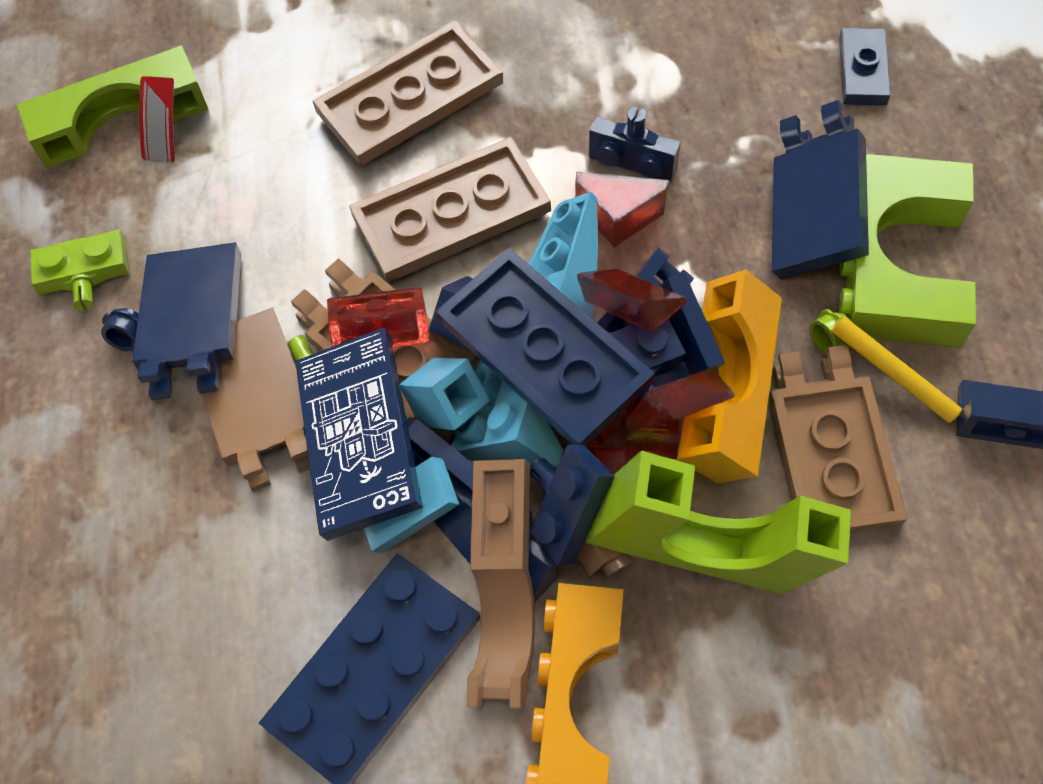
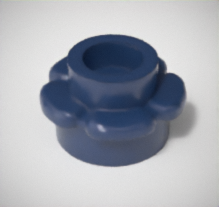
M121 308L104 314L102 318L104 326L101 329L103 339L116 349L123 351L134 350L139 313L132 309Z

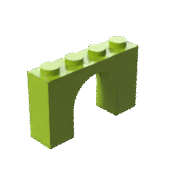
M866 154L869 255L840 263V276H847V288L841 289L838 313L845 314L851 322L873 339L962 348L976 326L975 282L923 277L908 273L895 266L884 255L879 246L877 234L888 227L898 224L961 228L974 202L973 163Z
M640 451L614 474L615 477L586 539V543L783 595L848 564L851 510L808 497L798 496L774 512L755 518H720L696 513L690 510L695 466Z

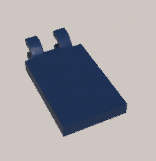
M839 100L821 106L822 121L827 134L812 139V133L809 130L801 132V122L797 115L780 121V135L786 153L774 157L772 272L780 280L869 255L866 138L859 129L854 130V119L851 115L843 117V105Z
M236 242L147 255L132 362L138 370L140 382H149L148 395L152 401L171 398L172 368L187 366V372L190 376L197 375V390L199 394L219 391V362L234 360L241 252Z

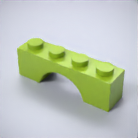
M183 46L172 48L18 103L17 107L28 141L44 166L49 168L87 154L93 134L104 122L125 112L139 111L140 79L142 76L174 79L173 122L208 110L209 108Z

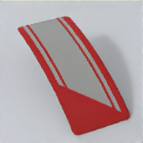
M142 76L140 79L139 133L141 156L144 160L175 161L173 78Z

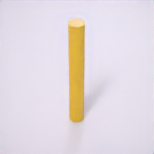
M844 315L832 326L831 332L946 422L951 423L960 414L962 408Z

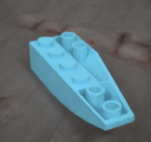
M590 191L557 204L528 264L593 319L597 285L598 221L597 196ZM480 360L475 374L490 401L454 430L455 435L451 446L470 461L525 459L531 465L535 460L545 458L553 469H557L566 438Z

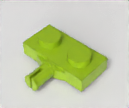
M120 229L30 250L32 286L38 295L61 290L73 291V308L80 312H86L85 306L88 311L93 309V286L107 279L129 274L127 244Z

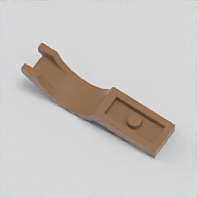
M525 459L473 461L470 570L476 579L480 596L481 637L474 668L467 678V707H482L483 699H510L509 708H524L535 637L534 595L528 570L530 463Z

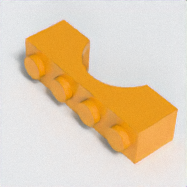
M746 269L708 281L706 284L702 312L725 363L718 368V387L711 404L707 408L685 412L677 457L681 462L694 465L695 471L716 484L758 477L782 297Z
M558 583L557 600H546L544 632L553 633L551 653L541 652L538 686L547 687L545 708L535 707L531 737L532 742L541 743L539 765H528L526 784H608L610 757L592 747L581 736L571 716L570 701L579 679L590 668L602 661L618 656L624 589Z

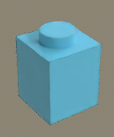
M433 358L398 385L416 418L427 427L455 430L490 401L469 360L463 358Z

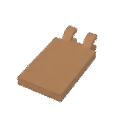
M339 258L325 269L326 275L332 279L328 283L329 288L342 297L329 310L320 304L306 289L302 290L291 301L292 306L298 310L295 314L296 318L309 328L305 332L307 341L319 351L385 328L391 336L400 383L433 358L468 359L472 367L476 364V355L471 351L429 331L432 319L375 272L371 271L361 279ZM402 393L406 419L409 417L416 418Z
M272 307L237 320L234 360L219 362V391L201 394L222 459L227 466L235 463L239 464L242 476L245 480H248L252 492L272 485L261 453L281 445H287L290 456L295 461L299 473L310 470L296 365L278 317Z
M848 344L827 348L828 358H824L820 362L824 378L826 379L823 381L805 383L799 351L779 354V365H774L773 368L779 389L771 390L769 403L792 500L798 496H804L850 509V532L903 525L908 518L870 376L854 377Z

